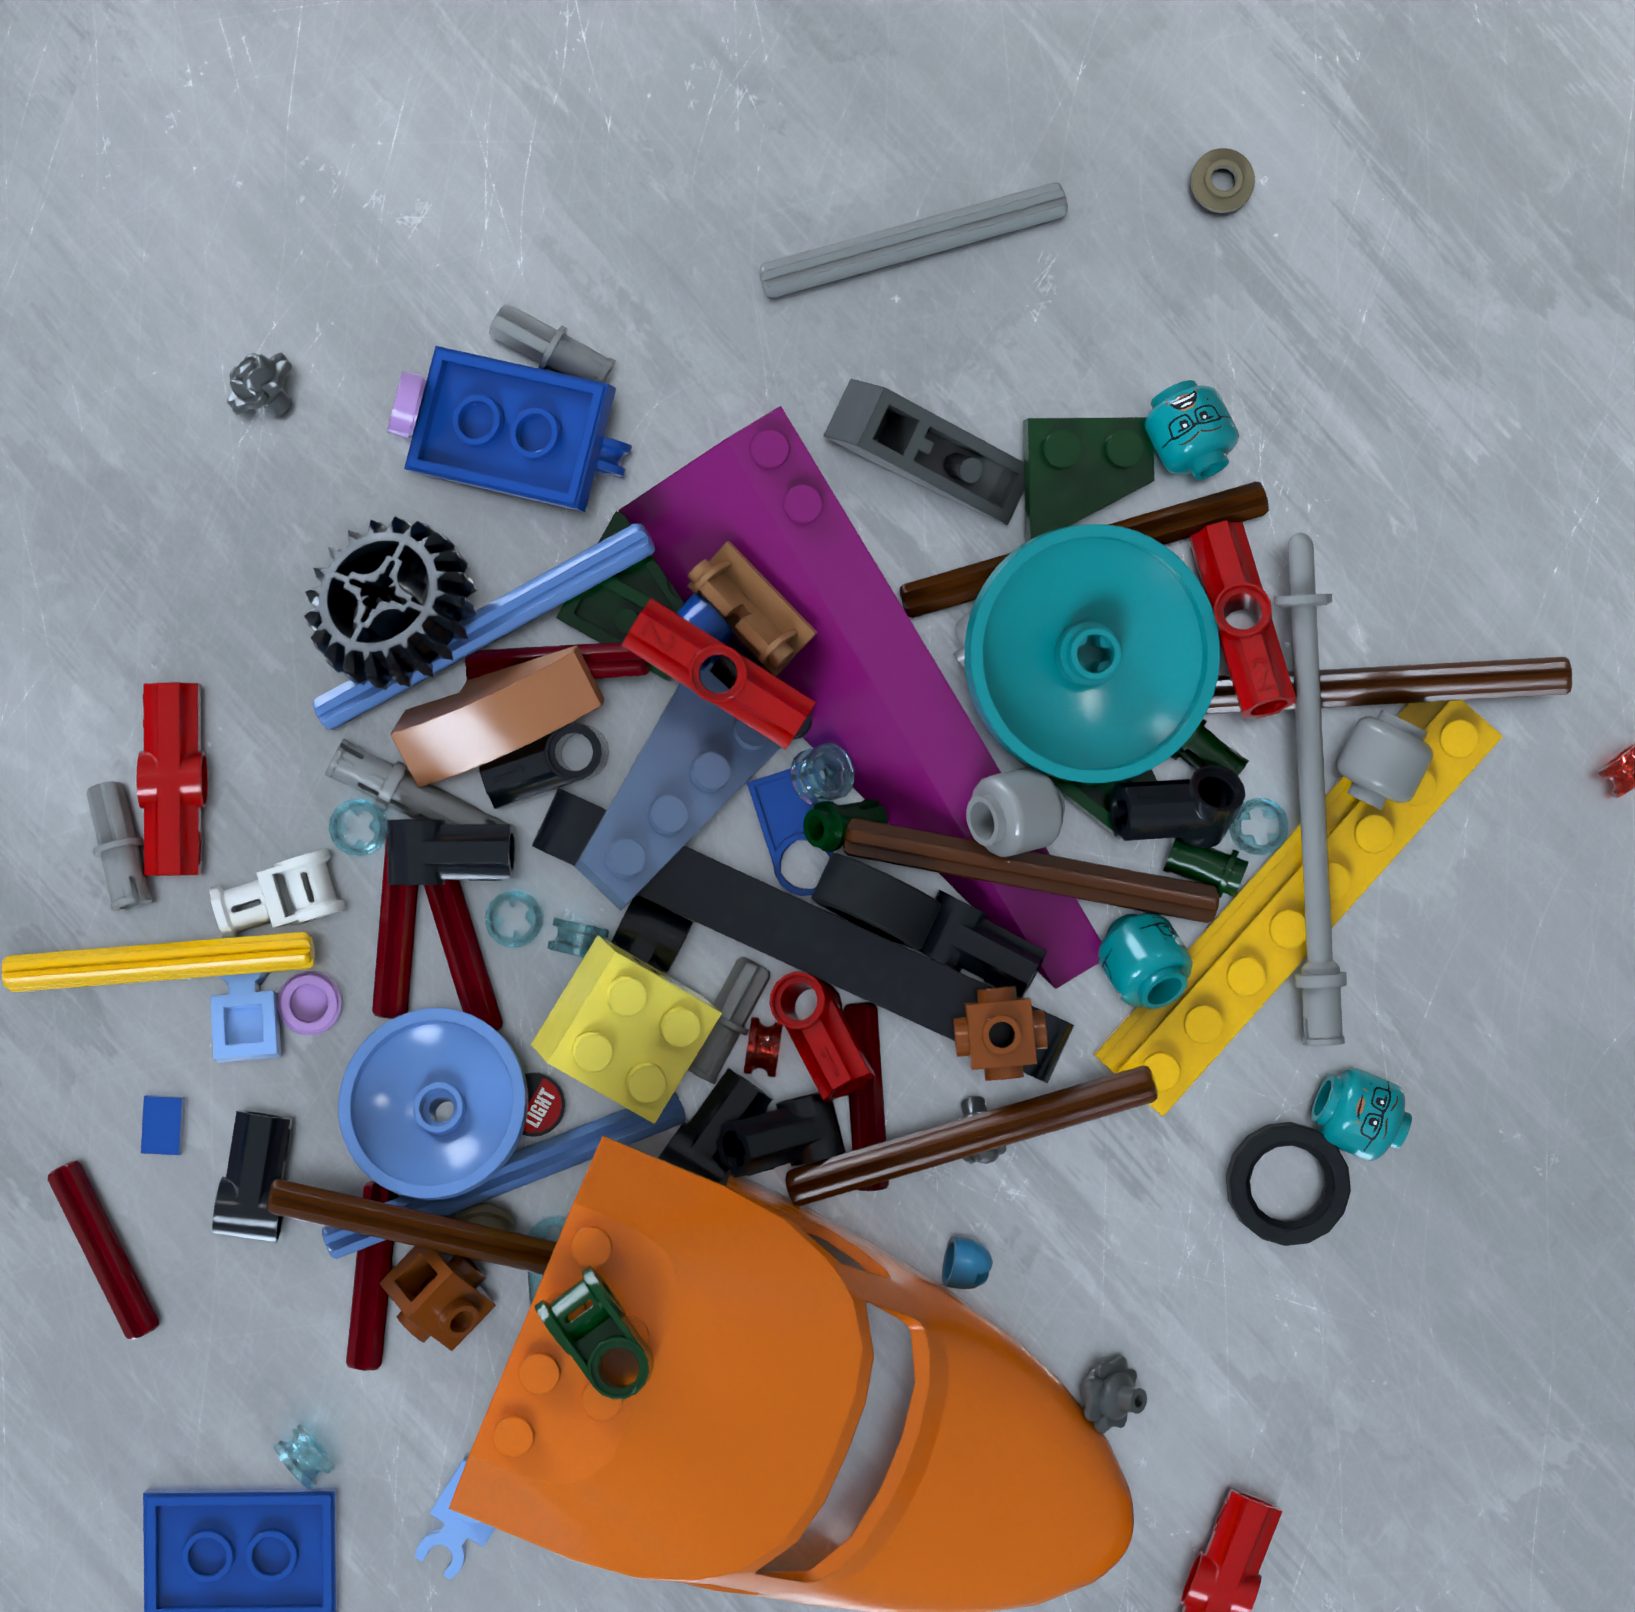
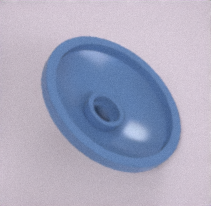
M428 1008L411 1011L386 1022L376 1029L359 1046L351 1058L342 1079L338 1099L340 1130L345 1145L355 1163L370 1179L385 1189L417 1200H443L457 1197L478 1188L491 1179L514 1153L523 1134L528 1113L526 1077L518 1056L510 1044L493 1027L481 1019L462 1011L447 1008ZM444 1102H452L454 1108L452 1116L447 1121L437 1122L435 1113L438 1106Z

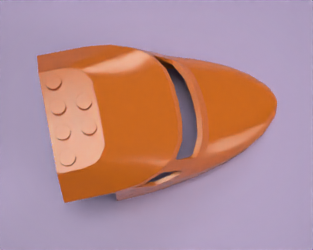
M604 1135L600 1140L570 1209L448 1508L571 1560L634 1578L679 1582L720 1592L739 1593L812 1606L862 1612H993L1039 1605L1090 1585L1104 1576L1120 1561L1127 1551L1134 1527L1131 1492L1107 1438L1103 1433L1095 1430L1094 1422L1088 1421L1085 1418V1410L1062 1381L1015 1337L943 1284L869 1239L806 1205L798 1206L793 1204L792 1200L783 1194L743 1176L734 1178L732 1173H730L726 1186ZM808 1234L824 1239L854 1259L867 1271L840 1263ZM589 1265L598 1272L622 1305L626 1317L647 1344L653 1356V1371L649 1381L637 1394L626 1399H611L601 1395L592 1386L572 1356L568 1355L557 1343L535 1310V1305L540 1301L545 1300L550 1303L582 1280V1270ZM588 1300L569 1314L568 1319L570 1321L574 1320L593 1305L592 1301ZM871 1303L904 1322L911 1333L915 1382L903 1433L880 1489L852 1535L814 1568L806 1571H770L761 1569L798 1542L825 1503L848 1453L866 1404L874 1360L866 1304ZM618 1347L612 1348L605 1353L602 1361L603 1371L611 1382L626 1385L636 1380L639 1373V1363L636 1356L630 1350Z

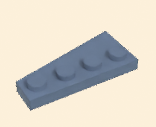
M712 663L704 671L701 670L702 682L710 691L723 693L729 690L709 671L713 666ZM680 683L574 867L621 911L781 747L713 703L702 699L694 691Z

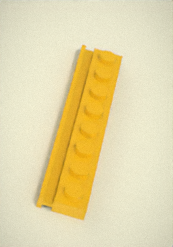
M1463 700L1406 703L1395 715L1428 732L1424 742L1429 744L1433 751V759L1411 801L1396 803L1387 799L1382 810L1348 794L1347 792L1352 781L1344 776H1341L1325 794L1331 929L1503 737ZM1301 822L1187 948L1193 964L1190 977L1187 980V987L1182 995L1174 1002L1158 1009L1134 1007L1093 1053L1114 1074L1143 1065L1148 1066L1153 1073L1158 1090L1157 1099L1149 1103V1105L1161 1116H1164L1307 956Z

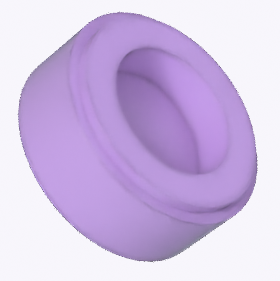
M402 370L387 428L388 433L407 438L409 435H413L426 384L424 376Z
M316 971L301 972L292 976L283 984L278 994L277 1008L281 1020L289 1029L302 1035H316L329 1030L338 1021L343 1009V996L337 983L328 975Z

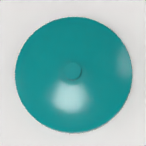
M1084 524L1063 527L1041 534L1019 546L994 569L980 590L970 613L964 645V664L969 691L976 710L986 728L1007 752L1025 765L1051 777L1084 783H1107L1131 778L1153 769L1177 752L1192 736L1205 716L1214 695L1220 665V641L1214 611L1207 594L1191 569L1174 552L1155 539L1135 530L1106 524Z

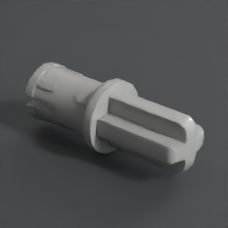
M504 304L500 308L490 326L489 334L493 339L539 363V369H550L557 373L605 383L616 361L567 336L568 329L561 325L556 330L510 304Z
M109 781L88 788L86 795L98 846L93 848L94 856L101 857L112 902L110 904L113 911H120L125 909V905H128L129 909L152 902V896L149 894L139 848L144 845L142 837L135 836L123 784L121 782Z
M743 957L736 961L713 1004L722 1015L687 1071L710 1083H716L717 1076L739 1035L746 1036L749 1032V1029L744 1026L770 979V972L766 968Z

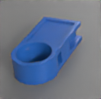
M805 764L747 782L772 859L776 878L780 885L790 893L809 896L813 894L815 888L803 889L793 886L781 873L783 853L797 840H807L803 829L804 818L807 812L812 810L815 804H817ZM834 851L826 852L829 856V859L832 854H835Z

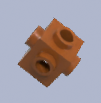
M1016 986L977 990L978 1002L964 1003L965 1017L953 1018L957 1057L969 1056L970 1068L972 1070L984 1069L985 1081L1024 1077L1023 1065L1037 1064L1036 1050L1048 1048L1044 1010L1032 1011L1031 999L1029 997H1016ZM998 1022H1006L1014 1030L1012 1042L1005 1047H997L989 1039L991 1027Z
M414 1246L379 1283L401 1310L396 1316L397 1319L414 1337L424 1343L432 1336L451 1351L496 1306L480 1286L486 1279V1276L473 1261L457 1255L451 1258L444 1252Z

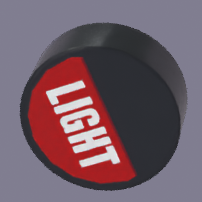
M541 1072L524 1073L528 1088V1113L522 1135L530 1137L542 1136L552 1131L561 1122L566 1110L565 1093L561 1085L547 1074Z

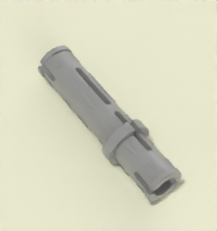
M346 739L342 740L325 773L326 776L345 785L347 784L376 800L374 806L385 812L390 807L413 819H444L445 824H508L431 784L418 788L411 773L407 772L408 767L406 764L397 760L395 765L382 758L364 751V749Z

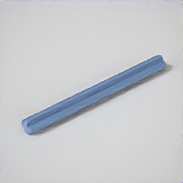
M632 524L475 611L476 615L460 620V624L466 629L468 639H452L448 647L452 651L453 660L443 659L438 656L432 661L433 674L652 555L655 547L648 531L642 524ZM415 670L411 686L430 676H424L418 670ZM394 679L387 690L376 688L369 681L363 686L349 680L316 698L313 702V707L322 725L326 729H334L410 687L399 685Z
M674 1092L655 1124L626 1108L514 1152L498 1173L468 1193L443 1200H417L401 1196L385 1203L440 1216H448L593 1159L603 1135L629 1145L683 1124L686 1114L679 1096ZM325 1226L322 1229V1237L328 1253L332 1258L336 1259L386 1240Z

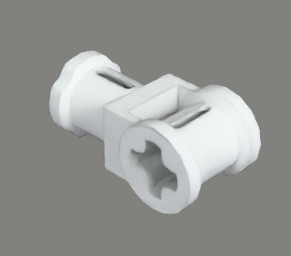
M329 849L314 851L273 865V868L256 872L258 880L225 890L220 885L210 887L211 904L223 938L237 937V932L270 922L273 928L287 924L294 926L346 910L344 900L337 899L327 868L326 862L331 858ZM306 873H307V876H308V879H309V882H310V885H311V889H312V892H313V895H314V901H313V898H312V895H311V892H310V888H309V885H308V882H307V879H306ZM261 900V904L238 912L236 910L238 906Z

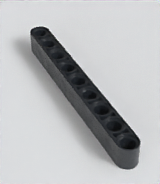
M558 788L532 846L575 866L606 809ZM684 846L637 894L955 1041L953 1018L965 1017L964 1003L978 1002L977 990L993 988L687 846ZM1032 1006V1011L1041 1010ZM1044 1011L1048 1048L1036 1050L1037 1064L1023 1065V1073L1048 1083L1075 1025ZM1006 1022L994 1024L989 1031V1039L997 1047L1009 1045L1014 1038V1030Z

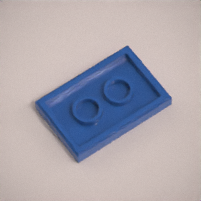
M435 346L404 469L421 475L585 512L616 387L607 383Z
M337 1488L146 1490L143 1493L144 1612H338Z

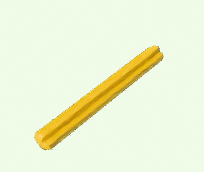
M295 932L9 955L2 961V981L4 987L8 990L22 992L309 969L314 965L315 946L313 938L308 933Z

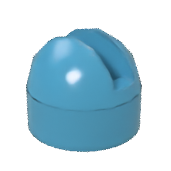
M952 1236L948 1242L943 1260V1285L964 1290L974 1289L984 1284L989 1276L988 1271L991 1270L993 1264L992 1257L986 1247L973 1239Z

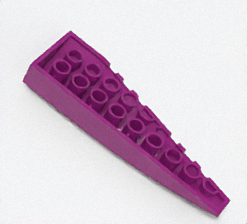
M781 406L724 439L618 510L619 513L627 517L631 525L642 524L648 531L655 547L652 556L684 603L694 594L687 586L691 582L687 577L688 574L704 559L709 562L727 541H730L817 631V634L783 671L776 676L816 701L811 710V729L803 738L864 799H877L879 801L877 807L884 806L889 824L975 840L966 820L968 802L971 800L974 788L983 778L1000 774L1001 771ZM736 636L728 643L731 646L737 641L746 651H748L757 661H759L757 657ZM1046 847L1032 850L1034 852L1049 854ZM939 873L972 907L989 915L988 921L1046 950L1047 954L1038 973L1055 989L1099 963L1097 957L1101 940L1076 898Z

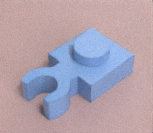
M268 972L220 976L228 984V994L210 996L213 1059L218 1063L281 1057L280 1022L277 1008L278 994L274 990L259 991V985L265 980Z
M466 1456L429 1513L445 1524L442 1529L428 1533L421 1540L415 1558L422 1562L433 1546L443 1545L447 1547L452 1554V1562L448 1565L443 1576L448 1579L456 1576L465 1562L466 1549L464 1543L466 1539L469 1538L484 1547L495 1530L492 1526L448 1509L468 1459Z

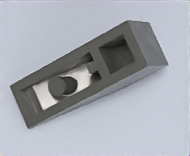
M850 379L824 433V437L867 460L1001 524H1009L1025 490L1023 461L882 386Z

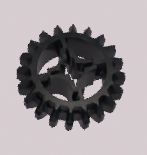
M395 516L387 528L381 522L370 520L367 535L364 537L358 532L348 530L349 545L345 549L328 547L331 559H333L328 568H313L316 578L321 582V586L305 591L308 602L315 607L304 615L308 626L315 631L311 636L315 648L327 658L326 662L338 673L343 672L351 681L363 686L369 681L376 688L387 690L394 679L399 685L410 687L415 670H418L424 676L433 677V660L438 656L443 659L453 660L452 651L448 647L452 639H468L466 629L460 624V620L476 615L474 605L467 599L477 591L474 581L466 574L470 569L467 560L454 549L455 545L444 534L435 532L429 525L416 521L411 526L405 519H399ZM428 573V595L426 598V602L423 605L422 597L427 587V584L424 583L423 580L426 574ZM358 601L359 608L357 611V615L353 621L354 610ZM353 622L357 624L355 631L353 630Z

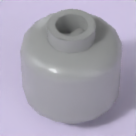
M1382 709L1377 718L1365 716L1359 719L1337 763L1341 775L1352 781L1347 793L1382 810L1387 799L1396 803L1411 801L1433 759L1431 747L1424 742L1428 732Z
M1024 767L983 778L974 788L971 800L968 802L966 820L973 838L979 844L983 845L992 854L1000 857H1009L1051 845L1059 836L1062 827L1065 802L1061 791L1045 773L1031 767Z

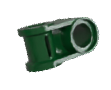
M589 1265L582 1270V1280L552 1302L540 1301L535 1305V1310L557 1343L568 1355L572 1356L592 1386L601 1395L611 1399H626L637 1394L649 1381L653 1371V1356L647 1344L626 1317L622 1305L598 1272ZM588 1300L592 1301L593 1305L574 1320L570 1321L568 1319L569 1314ZM622 1347L630 1350L636 1356L639 1363V1373L634 1382L619 1385L611 1382L606 1377L602 1361L605 1353L612 1348Z

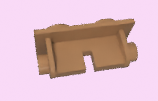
M727 541L709 562L704 559L687 576L691 580L687 585L696 596L701 594L718 611L731 627L735 636L775 676H778L817 634V631L730 541Z

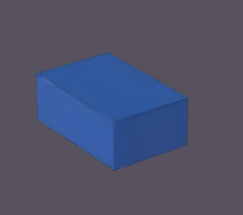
M144 1096L141 1138L142 1154H182L185 1097Z

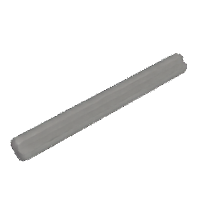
M1054 182L766 262L760 266L759 270L764 292L768 297L775 298L1063 218L1068 212L1067 199L1061 184Z

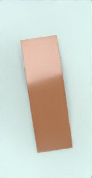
M576 645L467 680L460 693L406 709L390 733V736L418 788L488 763L526 746L598 708L605 699Z

